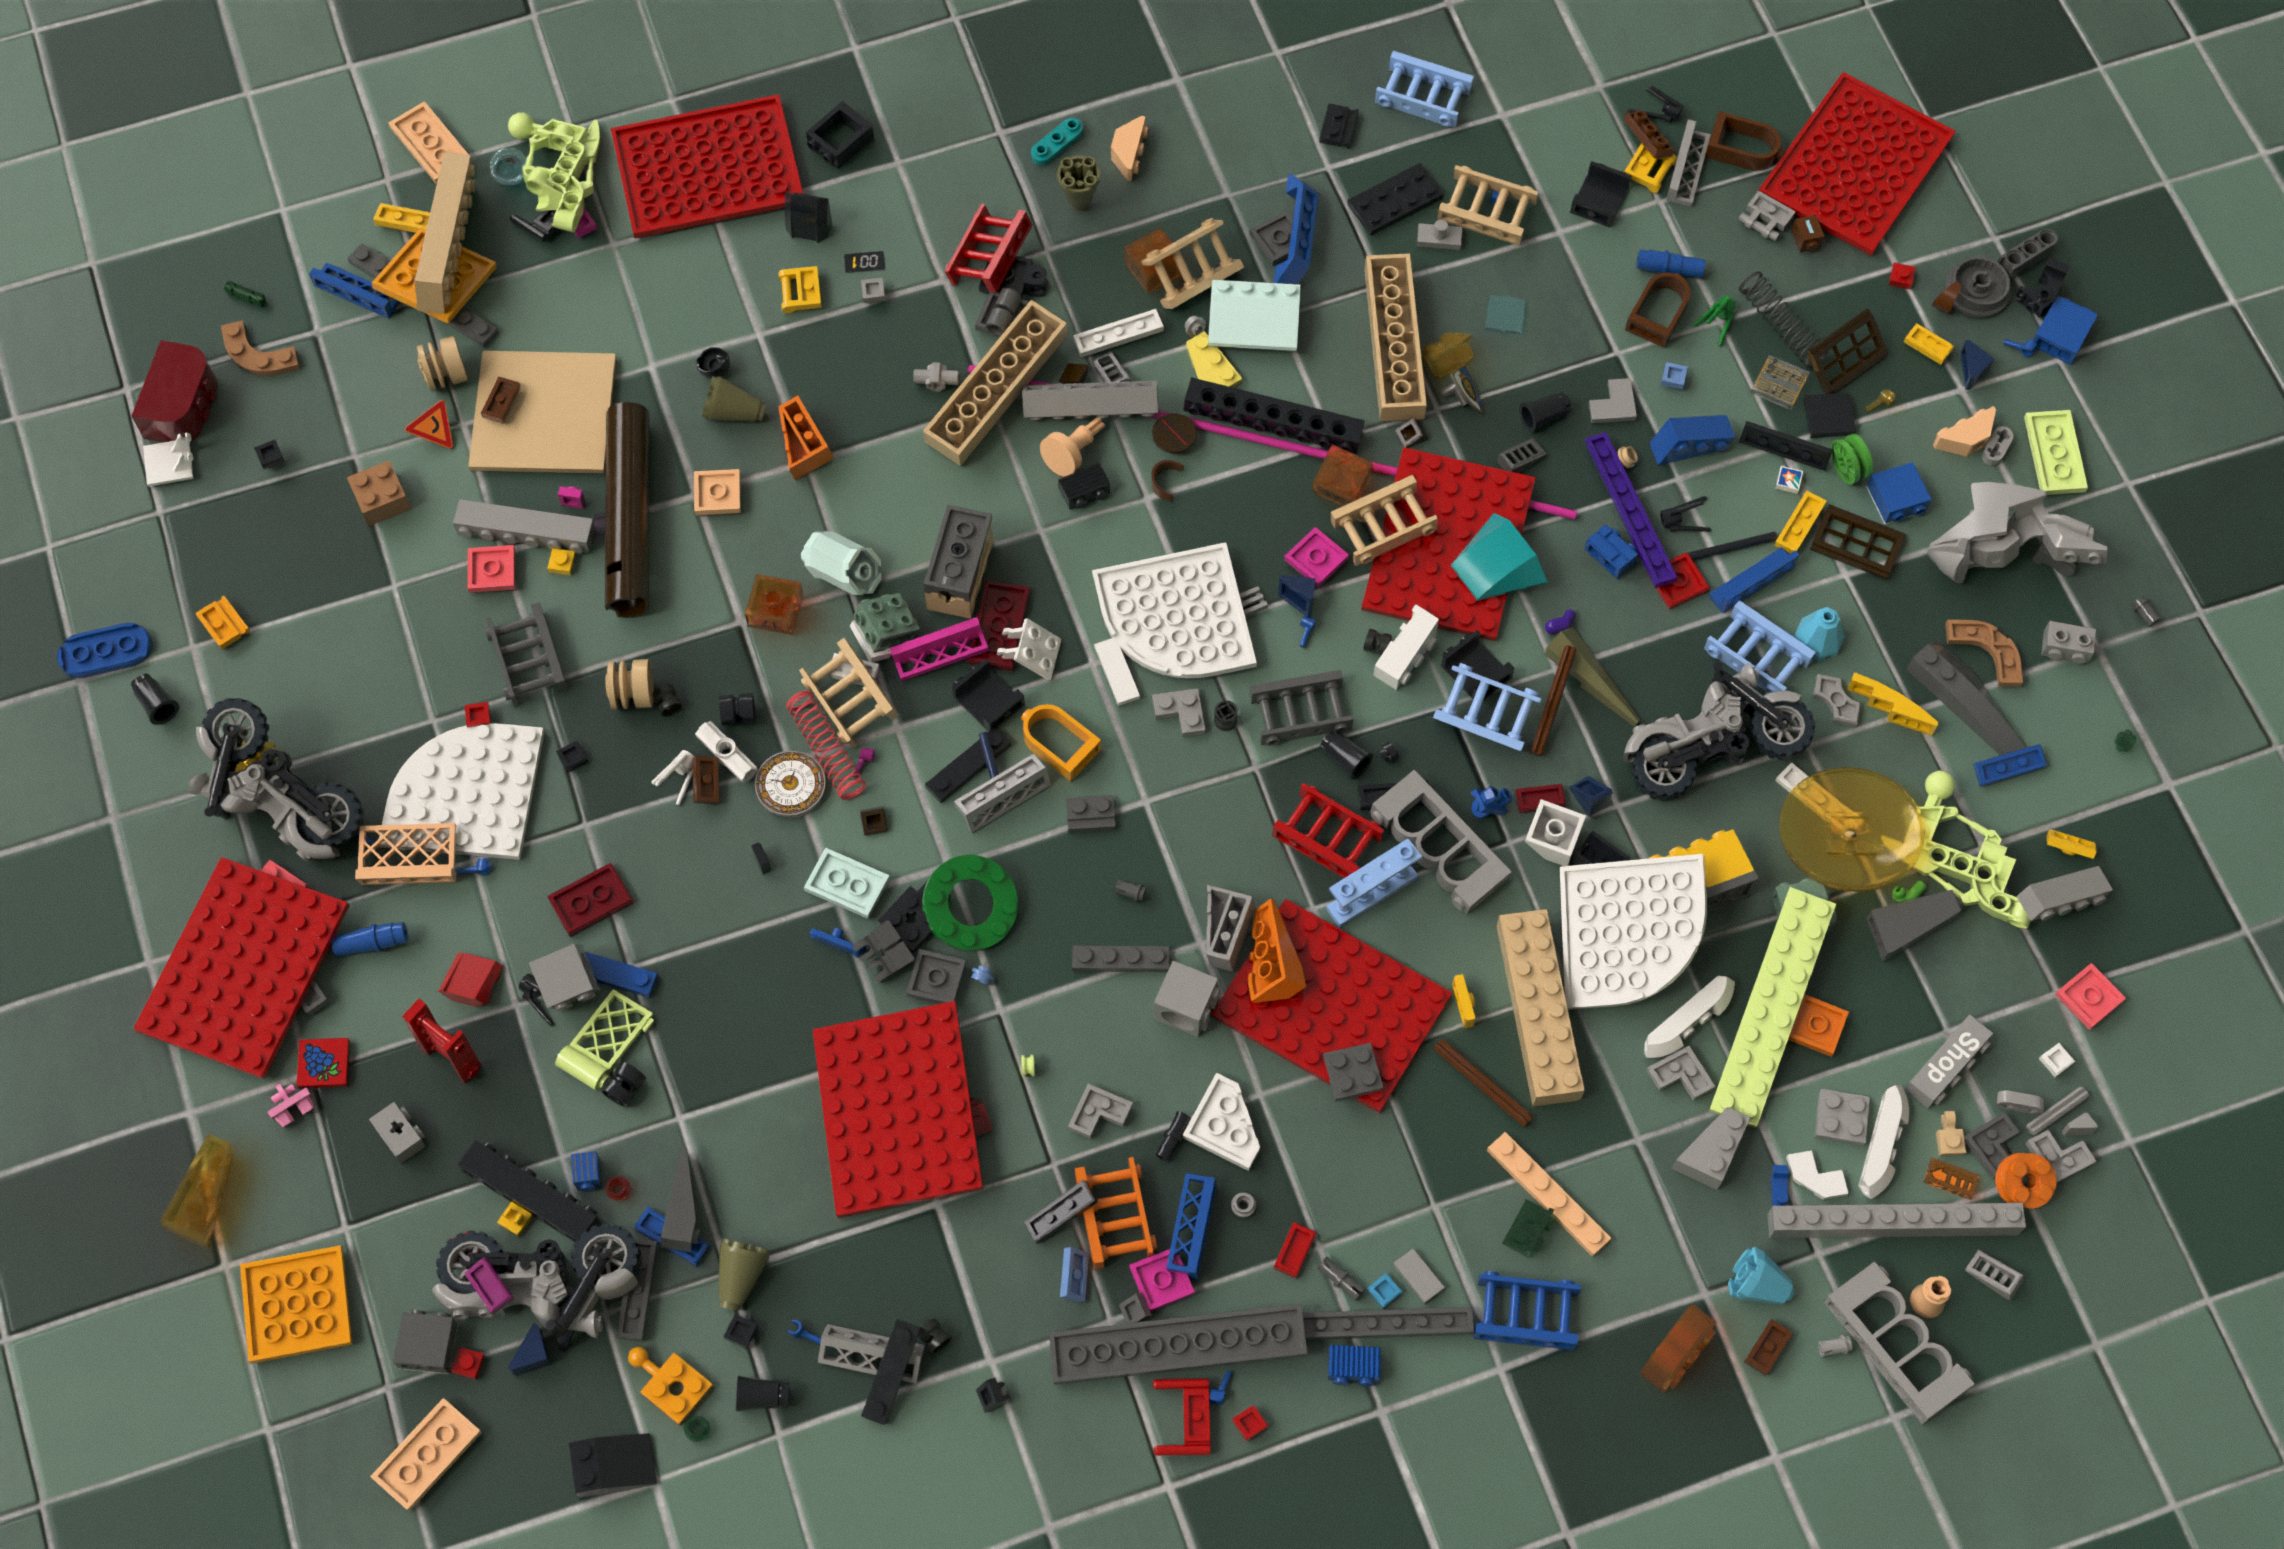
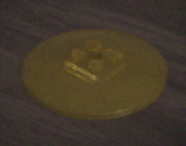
M1854 767L1826 769L1802 780L1792 789L1784 801L1779 820L1780 838L1792 862L1813 880L1828 887L1844 891H1872L1897 882L1917 863L1925 839L1922 814L1908 792L1884 775ZM1852 831L1856 834V837L1848 838L1844 833Z

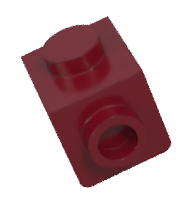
M971 1098L976 1136L992 1131L984 1103L981 1099Z

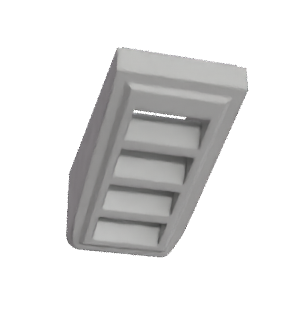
M1980 1250L1976 1252L1965 1269L1971 1276L2009 1301L2012 1300L2023 1283L2022 1274ZM1983 1260L1984 1262H1986V1264L1979 1272L1976 1269ZM1993 1267L1994 1271L1990 1277L1986 1276L1989 1269ZM2002 1273L2003 1277L1999 1282L1995 1281L1998 1275ZM2010 1279L2012 1280V1283L2007 1288L2005 1284Z

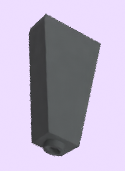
M1952 889L1872 909L1866 919L1882 961H1888L1956 920L1962 906L1960 899L1955 897Z

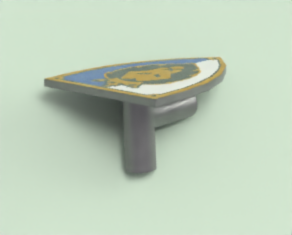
M1464 363L1450 373L1454 383L1441 389V393L1444 397L1455 393L1462 406L1469 403L1473 409L1483 414L1479 391L1467 365Z

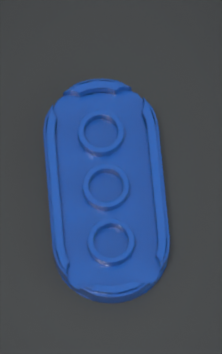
M118 624L68 637L62 647L60 646L58 649L57 661L61 669L71 677H90L133 667L142 663L151 652L152 640L148 632L138 624Z

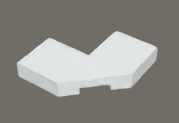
M1812 1151L1787 1155L1786 1159L1792 1181L1798 1185L1806 1187L1822 1200L1848 1195L1842 1170L1818 1174Z

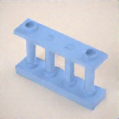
M1393 51L1389 70L1393 71L1386 89L1377 87L1375 103L1440 123L1443 126L1456 128L1459 112L1454 110L1461 93L1470 94L1474 76ZM1401 74L1413 78L1406 95L1394 92ZM1421 81L1433 84L1426 102L1414 98ZM1441 87L1453 90L1446 108L1434 105Z
M1740 600L1734 606L1730 616L1734 621L1718 640L1709 636L1704 647L1711 657L1718 658L1738 673L1747 663L1751 667H1755L1759 675L1757 686L1762 688L1766 694L1781 690L1786 691L1787 687L1783 685L1798 665L1807 669L1816 653ZM1744 626L1753 634L1740 650L1735 653L1725 645L1737 630ZM1763 639L1771 644L1772 647L1760 662L1754 666L1744 658L1757 642ZM1782 652L1790 657L1791 660L1776 679H1773L1764 670L1776 655Z
M1462 663L1458 667L1453 665L1451 670L1459 672L1446 707H1443L1442 711L1436 709L1433 718L1522 751L1526 742L1521 741L1522 736L1520 734L1533 701L1539 703L1542 701V698L1537 697L1539 692L1529 688H1525L1523 692L1473 673V667ZM1470 676L1480 680V684L1468 715H1465L1463 719L1455 716L1456 711L1454 710L1466 678ZM1491 684L1502 688V692L1490 723H1487L1486 727L1477 724L1478 719L1476 718L1488 686ZM1512 692L1523 696L1524 700L1512 731L1505 735L1499 732L1500 728L1498 726Z
M1407 838L1331 886L1329 890L1336 900L1326 906L1327 912L1339 928L1418 879V874L1411 865L1422 859V856Z

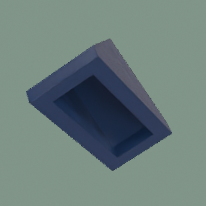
M1965 340L1960 355L1965 390H1970L1990 370L1994 358L1972 341Z
M1282 575L1279 578L1278 596L1309 618L1312 616L1315 578Z
M1588 776L1569 786L1570 791L1588 817L1609 806L1613 794L1612 789Z
M535 1323L531 1326L508 1366V1370L515 1376L551 1365L543 1333Z

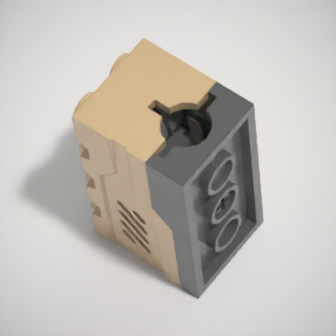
M947 504L924 581L927 610L969 619L972 618L976 597L980 591L981 580L985 573L988 556L991 553L994 542L991 513Z

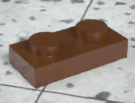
M498 376L481 411L482 418L503 424L521 388L520 383Z
M695 755L692 758L694 803L717 805L719 803L718 757Z
M1771 1319L1744 1363L1766 1376L1793 1333Z

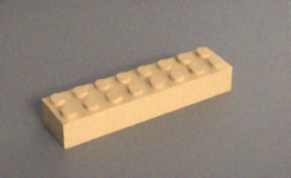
M444 152L415 277L417 311L444 314L446 305H450L451 292L449 290L454 288L455 283L453 272L457 273L458 259L456 258L461 256L462 243H460V240L465 239L464 224H468L469 211L467 209L472 207L471 193H474L476 188V180L472 179L475 173V165L471 164V155Z
M1410 254L1366 256L1364 271L1380 421L1410 420L1412 418L1416 420L1424 419L1427 405Z
M1030 300L923 430L925 443L961 466L1022 392L1024 385H1027L1068 336L1067 323L1033 300Z
M1547 909L1499 915L1497 931L1532 1106L1579 1101L1585 1090Z

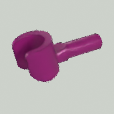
M861 749L855 773H860L865 761L873 762L875 756L874 749Z

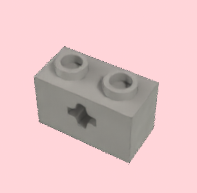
M393 1102L369 1120L399 1163L402 1164L426 1147L421 1140L425 1136L417 1125L414 1127L410 1125L408 1120L411 1119V1116L403 1106L398 1108L395 1102ZM401 1129L403 1132L398 1134L396 1131Z

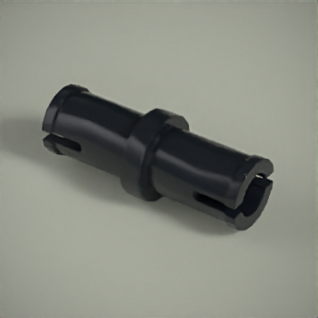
M1180 1111L1176 1112L1169 1129L1163 1133L1164 1139L1155 1153L1157 1158L1165 1162L1170 1161L1177 1144L1181 1143L1183 1139L1181 1136L1191 1119L1187 1114Z

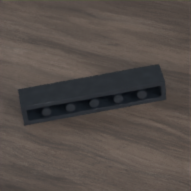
M475 1140L458 1163L463 1173L506 1200L512 1201L530 1212L533 1217L573 1242L579 1241L582 1238L580 1235L583 1232H588L591 1230V1227L599 1226L600 1224L596 1216L597 1211L588 1205L580 1206L576 1203L577 1199L567 1192L561 1194L556 1191L557 1187L546 1179L543 1182L536 1178L537 1174L527 1167L521 1169L516 1166L517 1162L506 1154L502 1157L495 1153L496 1148L487 1142L481 1144Z

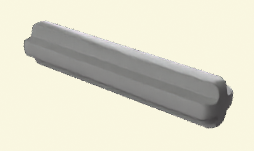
M2084 1087L2077 1088L2029 1122L2026 1126L2027 1130L2031 1135L2036 1136L2089 1097L2088 1092Z

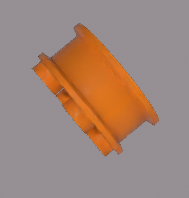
M2015 1153L2006 1157L1998 1166L1995 1184L2000 1197L2006 1203H2023V1208H2038L2045 1205L2052 1198L2056 1189V1174L2052 1165L2044 1157L2034 1153ZM2024 1175L2028 1177L2027 1186L2023 1184Z

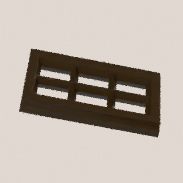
M1865 309L1807 350L1809 359L1825 394H1834L1888 355V350L1879 328L1869 309ZM1866 324L1870 335L1857 343L1854 332ZM1850 336L1853 347L1840 355L1836 345ZM1872 338L1876 349L1863 357L1859 347ZM1832 348L1836 359L1823 367L1819 357ZM1856 350L1859 361L1846 370L1842 359ZM1838 362L1842 373L1829 381L1825 371Z
M1829 504L1810 550L1887 580L1906 534ZM1831 519L1848 524L1846 533L1843 534L1828 528ZM1853 527L1871 533L1868 543L1850 536ZM1826 532L1843 538L1840 548L1822 541ZM1876 536L1894 542L1890 552L1873 545ZM1848 541L1866 547L1862 557L1844 550ZM1870 549L1888 556L1884 565L1867 559Z

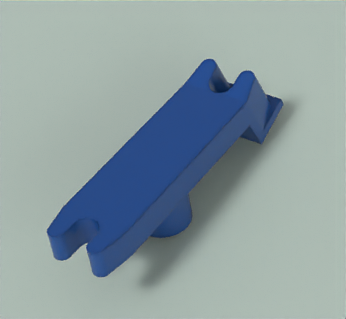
M814 928L809 933L811 938L853 954L856 958L864 951H868L867 945L854 951L852 948L853 943L842 940L844 932L838 928H834L831 935Z
M1773 1165L1771 1174L1772 1206H1788V1165Z

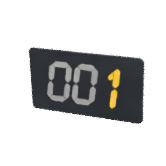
M883 251L844 255L846 273L885 269Z

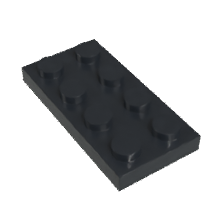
M1418 163L1348 199L1347 205L1370 236L1443 199L1444 193L1422 164Z

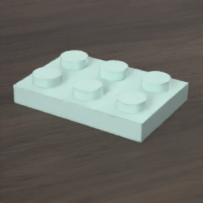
M825 848L804 886V891L869 919L890 880V876Z

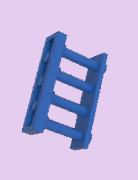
M1487 1271L1479 1275L1477 1285L1486 1286L1484 1318L1481 1323H1476L1473 1339L1575 1350L1578 1344V1334H1572V1331L1569 1330L1571 1296L1579 1295L1581 1285L1575 1284L1571 1280L1551 1282L1499 1276V1273ZM1496 1287L1511 1289L1509 1323L1506 1326L1496 1325V1322H1494ZM1521 1290L1536 1292L1534 1326L1531 1329L1521 1328V1325H1519ZM1546 1293L1561 1295L1560 1324L1556 1332L1546 1331L1544 1327Z

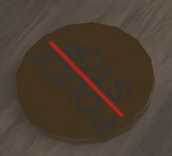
M1177 413L1160 417L1154 423L1152 429V437L1156 446L1164 452L1172 454L1188 450L1194 444L1197 436L1196 426L1192 420L1185 415Z

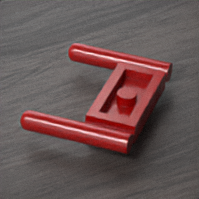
M1155 1379L1153 1381V1388L1156 1390L1183 1389L1184 1445H1156L1154 1447V1454L1156 1456L1210 1455L1209 1379Z

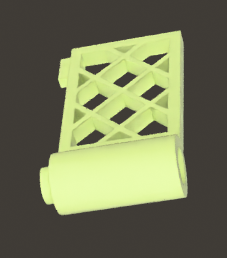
M613 989L570 1045L565 1046L560 1051L555 1065L595 1091L599 1090L606 1080L611 1078L609 1076L610 1071L641 1031L646 1033L654 1023L652 1019L653 1013ZM614 999H617L623 1003L624 1010L610 1012L609 1005ZM638 1012L644 1016L639 1023L629 1024L628 1014ZM625 1015L627 1025L612 1027L611 1017ZM608 1018L610 1028L595 1031L594 1024L597 1020ZM628 1030L629 1037L626 1041L615 1043L613 1033ZM611 1033L612 1044L598 1046L596 1036ZM594 1037L595 1047L583 1048L579 1043L583 1038ZM613 1049L614 1056L609 1063L600 1058L599 1051Z

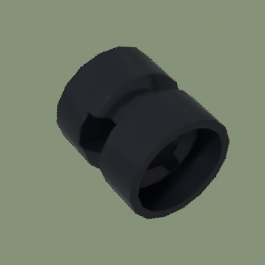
M753 693L739 694L738 698H735L734 695L719 696L722 726L735 725L737 721H740L742 724L755 723Z
M619 1061L612 1071L613 1078H608L600 1091L614 1103L627 1107L634 1097L633 1091L639 1090L646 1077L632 1065Z

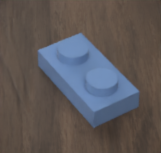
M1073 1247L1064 1248L1061 1298L1076 1303L1085 1302L1088 1252Z

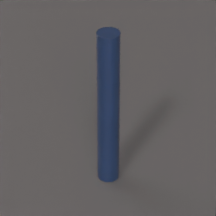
M982 732L978 735L990 779L999 775L988 732Z

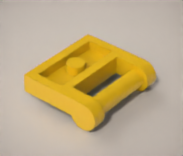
M1641 143L1624 172L1632 176L1631 180L1646 186L1649 191L1657 193L1668 170L1676 163L1677 157L1673 154L1671 157L1653 158ZM1661 159L1663 164L1654 179L1649 177L1648 175L1657 160Z
M817 266L779 271V280L782 282L783 303L781 307L783 313L789 314L796 310L821 308ZM792 279L797 281L798 300H792L790 284Z

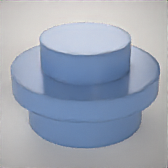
M979 965L978 969H972L973 974L971 978L989 986L990 982L995 979V977L991 976L992 971Z

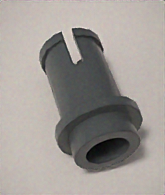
M2143 596L2132 604L2134 606L2133 610L2135 612L2138 611L2148 627H2151L2161 617L2149 604L2150 600L2145 599Z
M1119 879L1116 884L1115 894L1133 898L1135 902H1138L1139 900H1144L1147 888L1143 887L1141 883L1136 885Z

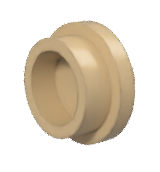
M1631 446L1619 448L1618 457L1622 465L1626 468L1633 467L1638 461L1636 451Z

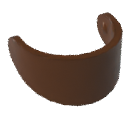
M1958 282L1951 284L1934 300L1932 306L1949 315L1954 309L1952 305L1961 291V284Z
M1172 460L1158 462L1154 465L1151 474L1153 492L1159 498L1166 501H1172L1173 496L1163 491L1157 485L1155 478L1165 470H1184L1182 464Z

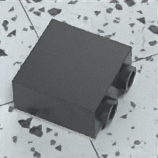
M411 1310V1313L403 1312L393 1359L396 1367L403 1370L449 1374L458 1328L455 1319L451 1317V1314L437 1312L436 1315H426V1312L421 1310Z

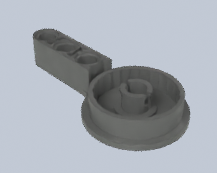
M2043 229L2001 255L1997 262L1980 256L1970 257L1961 261L1949 271L1944 283V290L1955 282L1961 284V291L1952 306L1959 312L1976 318H1987L2000 313L2010 299V280L2047 258L2057 243V234L2053 230Z

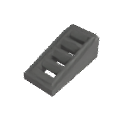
M1112 351L1092 360L1103 382H1131ZM1112 362V364H1109V365H1107V366H1105V367H1103V368L1101 367V366H1103V365H1106V364Z
M1532 438L1500 453L1497 462L1503 470L1520 473L1546 457L1547 453ZM1532 446L1537 451V454H1534L1529 447ZM1523 451H1526L1530 457H1527ZM1518 454L1522 457V461L1517 457Z

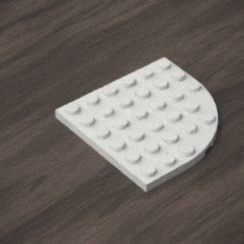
M1226 542L1092 570L1101 613L1110 636L1114 638L1128 657L1153 672L1176 678H1204L1257 667Z
M490 723L489 725L469 728L462 726L436 736L420 747L399 770L389 791L382 825L455 823V854L520 860L543 743L544 729L542 727ZM441 830L435 838L443 844L450 838V830ZM395 831L387 839L395 846L404 835L400 831ZM417 831L411 839L419 845L429 835L424 831ZM432 839L422 849L425 852H435L440 846ZM385 840L379 845L380 848L392 849ZM407 840L399 849L414 850L416 847Z
M1703 854L1560 867L1564 989L1568 1010L1613 1007L1639 1002L1662 991L1683 973L1698 950L1706 925L1707 891L1705 856Z

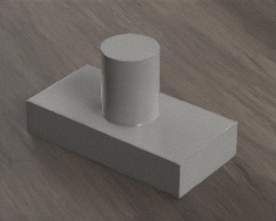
M1437 220L1435 225L1419 223L1417 246L1460 250L1462 227L1448 226L1445 220Z

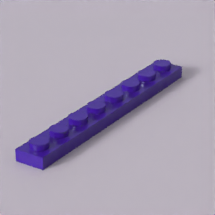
M1607 432L1585 438V445L1637 549V553L1654 588L1675 583L1677 576Z

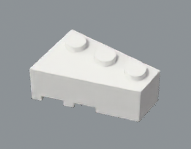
M1415 605L1412 609L1411 620L1407 625L1405 623L1402 624L1400 627L1401 633L1394 642H1390L1375 664L1373 676L1395 690L1401 684L1405 685L1411 677V670L1421 665L1424 660V653L1427 650L1431 651L1437 642L1435 637L1439 619L1418 605Z

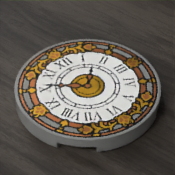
M784 751L771 756L760 766L755 778L756 795L763 808L769 813L788 818H798L812 812L820 804L826 788L825 774L821 765L812 756L799 751Z

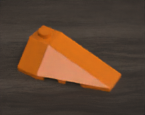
M1269 899L1255 909L1253 915L1252 938L1255 939L1254 952H1250L1253 968L1252 973H1248V985L1251 1001L1254 1003L1289 999L1306 987L1300 960L1275 901Z

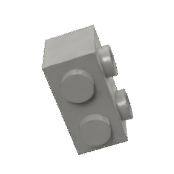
M2049 621L2043 633L2041 655L2054 660L2064 659L2076 664H2088L2094 654L2096 629Z

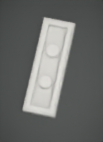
M1114 638L1094 644L1095 651L1117 705L1121 706L1139 700L1140 695L1121 648Z

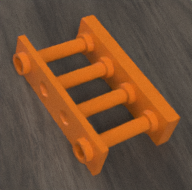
M1133 1157L1128 1158L1129 1169L1094 1176L1086 1174L1085 1167L1075 1168L1076 1183L1078 1184L1085 1180L1091 1189L1095 1185L1130 1178L1134 1189L1132 1193L1097 1199L1098 1202L1083 1212L1094 1270L1103 1269L1104 1260H1108L1110 1256L1146 1249L1147 1256L1151 1257L1153 1256V1250H1157L1155 1235L1150 1236L1138 1181V1179H1142L1141 1168L1139 1164L1135 1165ZM1133 1202L1137 1204L1139 1216L1104 1223L1095 1220L1094 1213L1098 1212V1209ZM1136 1226L1142 1227L1144 1240L1108 1247L1100 1245L1099 1236H1103V1233Z

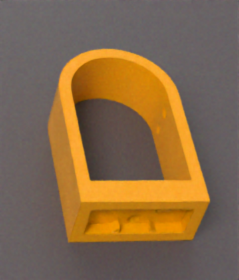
M1045 704L1039 705L1032 710L1029 708L1021 717V720L1024 721V741L1029 750L1070 782L1101 750V739L1057 706ZM1041 719L1056 720L1085 743L1065 763L1030 735L1029 730L1035 722Z

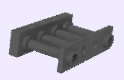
M540 602L531 605L533 614H529L530 617L502 626L494 627L491 617L486 618L488 627L484 628L488 641L493 640L507 685L502 688L506 700L511 699L514 707L519 706L516 695L550 684L551 686L556 685L559 693L568 691ZM533 626V628L538 627L539 633L535 634V637L500 647L497 636ZM537 645L539 647L544 646L545 653H541L542 656L506 666L503 657L505 655ZM542 665L551 667L552 672L548 673V676L512 686L510 675Z
M1336 670L1251 685L1249 694L1251 704H1260L1266 728L1265 731H1261L1260 744L1274 746L1283 741L1327 734L1332 730L1341 734L1352 729L1353 715L1344 717L1337 691L1339 688H1342V671ZM1326 691L1329 693L1334 714L1333 719L1321 721L1315 698L1316 692ZM1294 696H1306L1311 723L1298 725L1292 701ZM1271 700H1283L1288 727L1275 729L1269 704Z

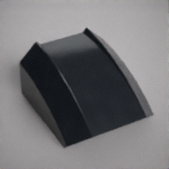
M785 191V226L791 238L813 240L817 243L828 238L832 226L828 198Z

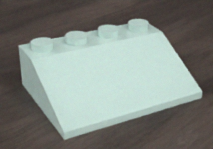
M1212 280L1208 346L1297 351L1300 285Z

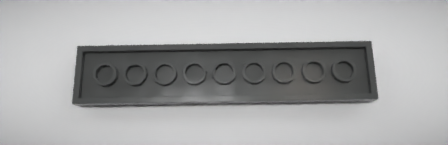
M1301 1304L1049 1332L1054 1385L1307 1356Z

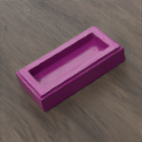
M482 1258L464 1273L490 1313L495 1314L514 1299L487 1258Z

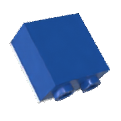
M1913 462L1872 474L1866 486L1884 524L1899 522L1904 518L1914 515H1922L1927 511L1932 500Z

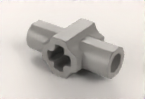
M938 362L928 365L927 369H914L913 375L914 384H926V388L933 392H940L945 389L946 385H959L960 379L959 370H947V366Z

